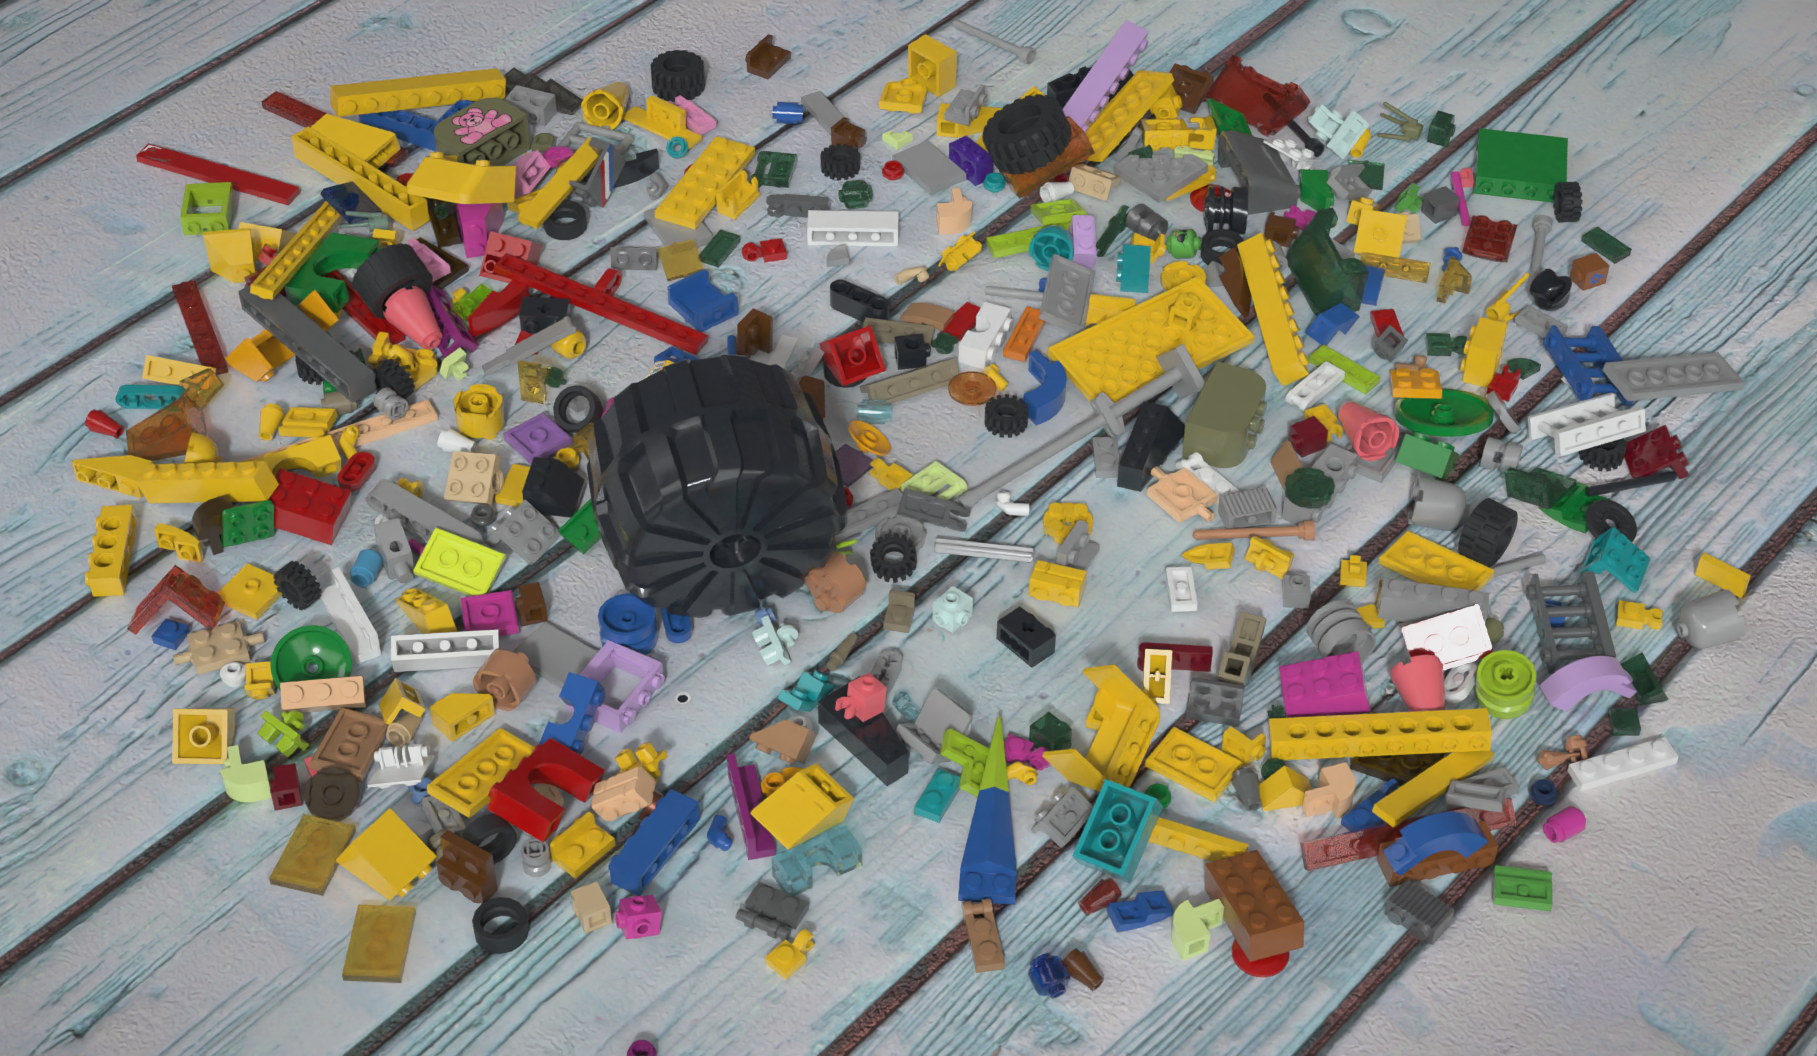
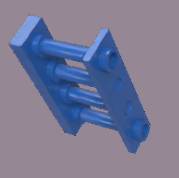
M1551 325L1543 345L1579 400L1590 399L1593 393H1616L1624 406H1632L1634 401H1627L1602 370L1607 362L1623 361L1600 326H1592L1586 338L1563 337L1557 326ZM1570 347H1585L1588 353H1575ZM1580 362H1595L1598 368H1584ZM1591 378H1606L1609 384L1594 383Z

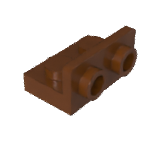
M768 34L746 54L747 72L769 80L791 59V51L774 46L773 36Z
M753 308L737 324V355L747 356L749 359L757 353L758 349L768 354L772 352L773 318Z

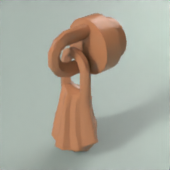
M1582 735L1566 738V744H1564L1566 752H1569L1568 754L1541 750L1537 762L1544 770L1557 766L1566 759H1571L1572 763L1578 762L1576 757L1580 756V753H1574V751L1578 750L1581 752L1582 760H1586L1588 758L1585 749L1588 747L1586 740H1583Z

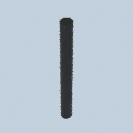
M1674 471L1586 487L1585 494L1587 497L1671 482L1676 480V474Z

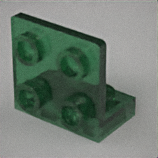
M1512 467L1504 472L1508 497L1548 510L1577 485L1576 479L1538 467L1534 468L1530 473Z

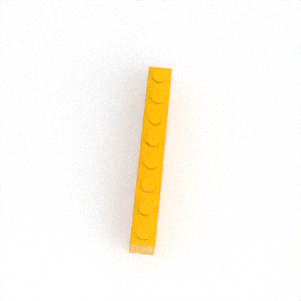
M498 68L332 85L330 86V106L336 115L341 117L450 105L460 100L476 102L484 98L505 99L506 79Z
M308 126L291 136L295 158L349 192L357 194L359 198L411 231L430 221L427 199L422 196L407 194L406 186Z
M1261 232L1237 244L1272 370L1284 387L1309 375L1306 366L1309 364V360L1301 349L1304 348V343L1299 334L1297 335L1300 329L1296 320L1292 318L1295 312L1290 302L1287 301L1290 296L1286 287L1283 286V283H1285L1284 276L1278 270L1281 267L1277 256L1273 254L1276 248L1272 240H1267Z

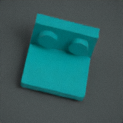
M1612 527L1592 541L1580 573L1583 575L1584 572L1594 571L1595 574H1601L1606 569L1629 590L1635 593L1640 588L1650 562V557L1633 544L1624 534L1615 527Z

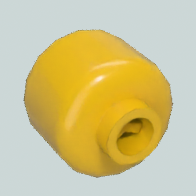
M576 329L575 333L551 344V348L564 358L574 359L585 350V336Z

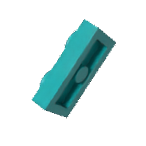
M938 769L916 803L914 814L940 823L960 790L961 777Z

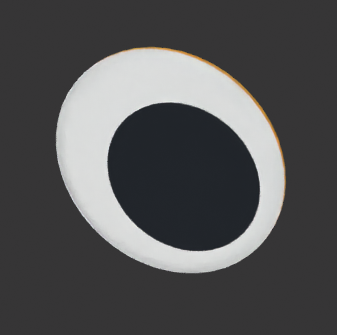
M680 692L676 695L675 700L679 704H686L690 702L691 695L687 692Z

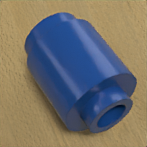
M777 102V106H773L772 119H777V123L780 124L803 122V105H798V102Z

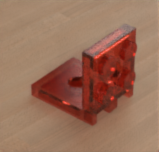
M174 565L137 605L127 629L136 635L169 599L211 631L218 624L225 602L217 592L210 591L204 587L196 576L189 575L177 565Z

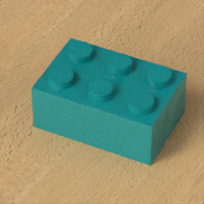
M1105 779L1072 856L1081 865L1130 884L1163 806L1157 798Z

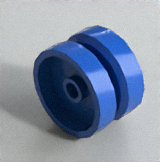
M629 593L615 595L606 600L598 613L602 647L609 640L645 656L655 648L658 640L655 608L644 604Z

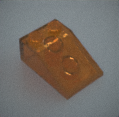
M185 394L126 430L128 455L150 461L186 455L192 432L207 436L204 412Z

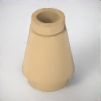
M407 712L395 720L387 728L386 736L388 741L394 746L400 747L409 744L422 720V716L419 718Z

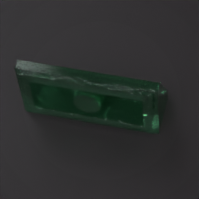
M1643 652L1621 663L1622 668L1633 679L1631 683L1637 691L1635 696L1640 705L1669 700Z

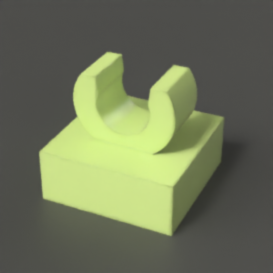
M458 348L444 358L440 374L445 379L451 375H454L459 381L467 376L466 371L469 369L468 365L464 362L466 353L461 348Z

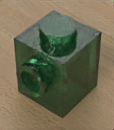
M1047 712L1030 725L1029 741L1034 743V748L1044 747L1049 751L1071 748L1072 729L1066 722L1059 720L1052 713Z

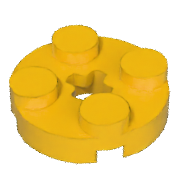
M1051 503L1043 516L1044 534L1047 537L1049 534L1054 538V542L1062 545L1078 520L1088 523L1087 534L1091 535L1093 531V517L1088 511V506L1083 503ZM1065 522H1070L1071 525L1067 526Z

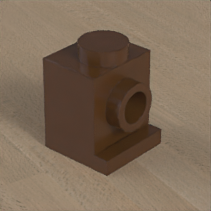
M843 117L831 127V145L836 146V144H840V146H843V144H847V147L851 145L854 146V149L864 146L866 141L865 130L849 123L848 118Z
M1270 212L1264 236L1267 240L1271 239L1283 247L1290 248L1293 239L1297 240L1300 226H1296V219L1277 216L1275 212Z
M536 582L519 586L520 597H516V604L520 613L522 627L548 621L546 604L540 583Z

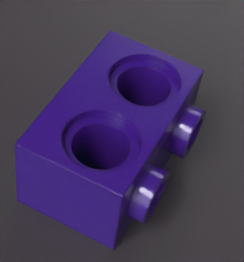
M968 136L949 143V159L966 173V179L973 185L977 186L984 183L986 176L993 173V160L990 154Z

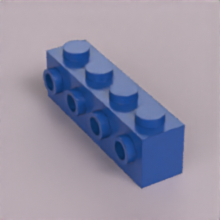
M672 789L664 798H660L649 817L646 816L642 820L637 832L626 840L621 852L612 857L608 867L611 884L641 896L699 822V802Z

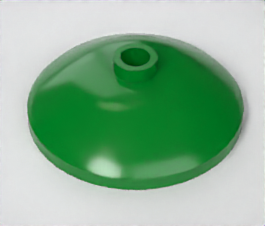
M317 625L302 626L288 632L275 646L270 663L271 674L280 691V683L350 677L352 657L345 641L333 630ZM310 665L318 666L317 671L314 673L309 672L308 668Z

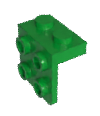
M266 500L224 510L222 512V534H219L223 547L274 537V505L272 501Z

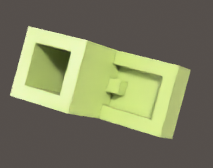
M238 745L227 747L229 758L224 759L226 769L220 770L226 793L232 799L239 802H256L272 798L264 760L243 764Z
M1219 899L1203 902L1195 908L1186 900L1176 908L1173 915L1171 941L1183 961L1208 951L1210 932L1208 930L1222 925L1224 906Z

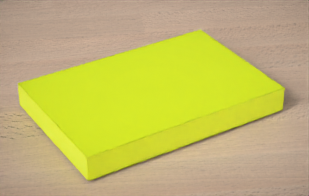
M435 527L413 572L414 575L468 596L488 594L506 559V555Z

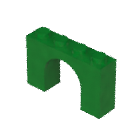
M331 232L284 286L290 302L294 306H298L311 292L316 290L331 311L338 313L349 300L345 282L324 276L338 269H358L366 259L381 249L379 240Z

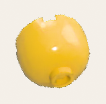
M192 432L184 464L221 463L222 456H218V446L215 441L206 435Z

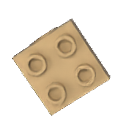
M452 451L444 500L448 502L492 505L494 494H499L504 484V476L499 469L501 457L496 454Z

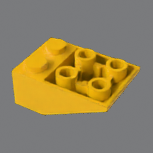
M815 763L797 772L755 807L750 814L784 847L790 850L842 823L854 798L823 768Z

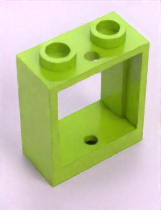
M231 182L186 184L180 215L184 235H203V232L230 230L235 201ZM222 206L221 213L191 214L192 207Z

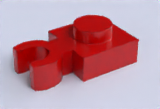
M1505 365L1502 375L1495 374L1487 387L1486 394L1494 390L1502 400L1509 402L1518 388L1521 370L1518 369L1516 373L1508 372L1509 365Z

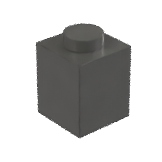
M1441 187L1424 194L1421 212L1435 224L1457 215L1460 198L1448 187Z

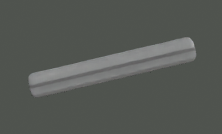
M936 538L934 543V552L1028 563L1034 560V548L945 538Z

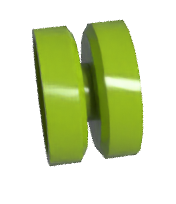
M1510 650L1492 652L1484 657L1477 668L1475 697L1480 708H1487L1489 715L1500 719H1512L1526 713L1534 701L1537 673L1533 663L1526 656Z

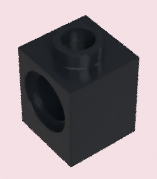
M922 334L894 337V356L898 370L926 366V357H930L929 343L924 342Z

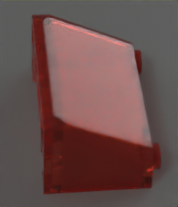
M1232 55L1204 96L1207 101L1209 98H1212L1243 113L1247 124L1257 128L1266 137L1276 135L1306 110L1310 100L1299 85L1293 82L1283 85L1257 73L1252 66H1243L1241 63L1242 59Z

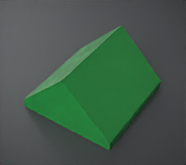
M1209 98L1207 101L1209 115L1212 116L1217 128L1216 138L1219 143L1221 132L1226 130H1233L1253 136L1243 113Z

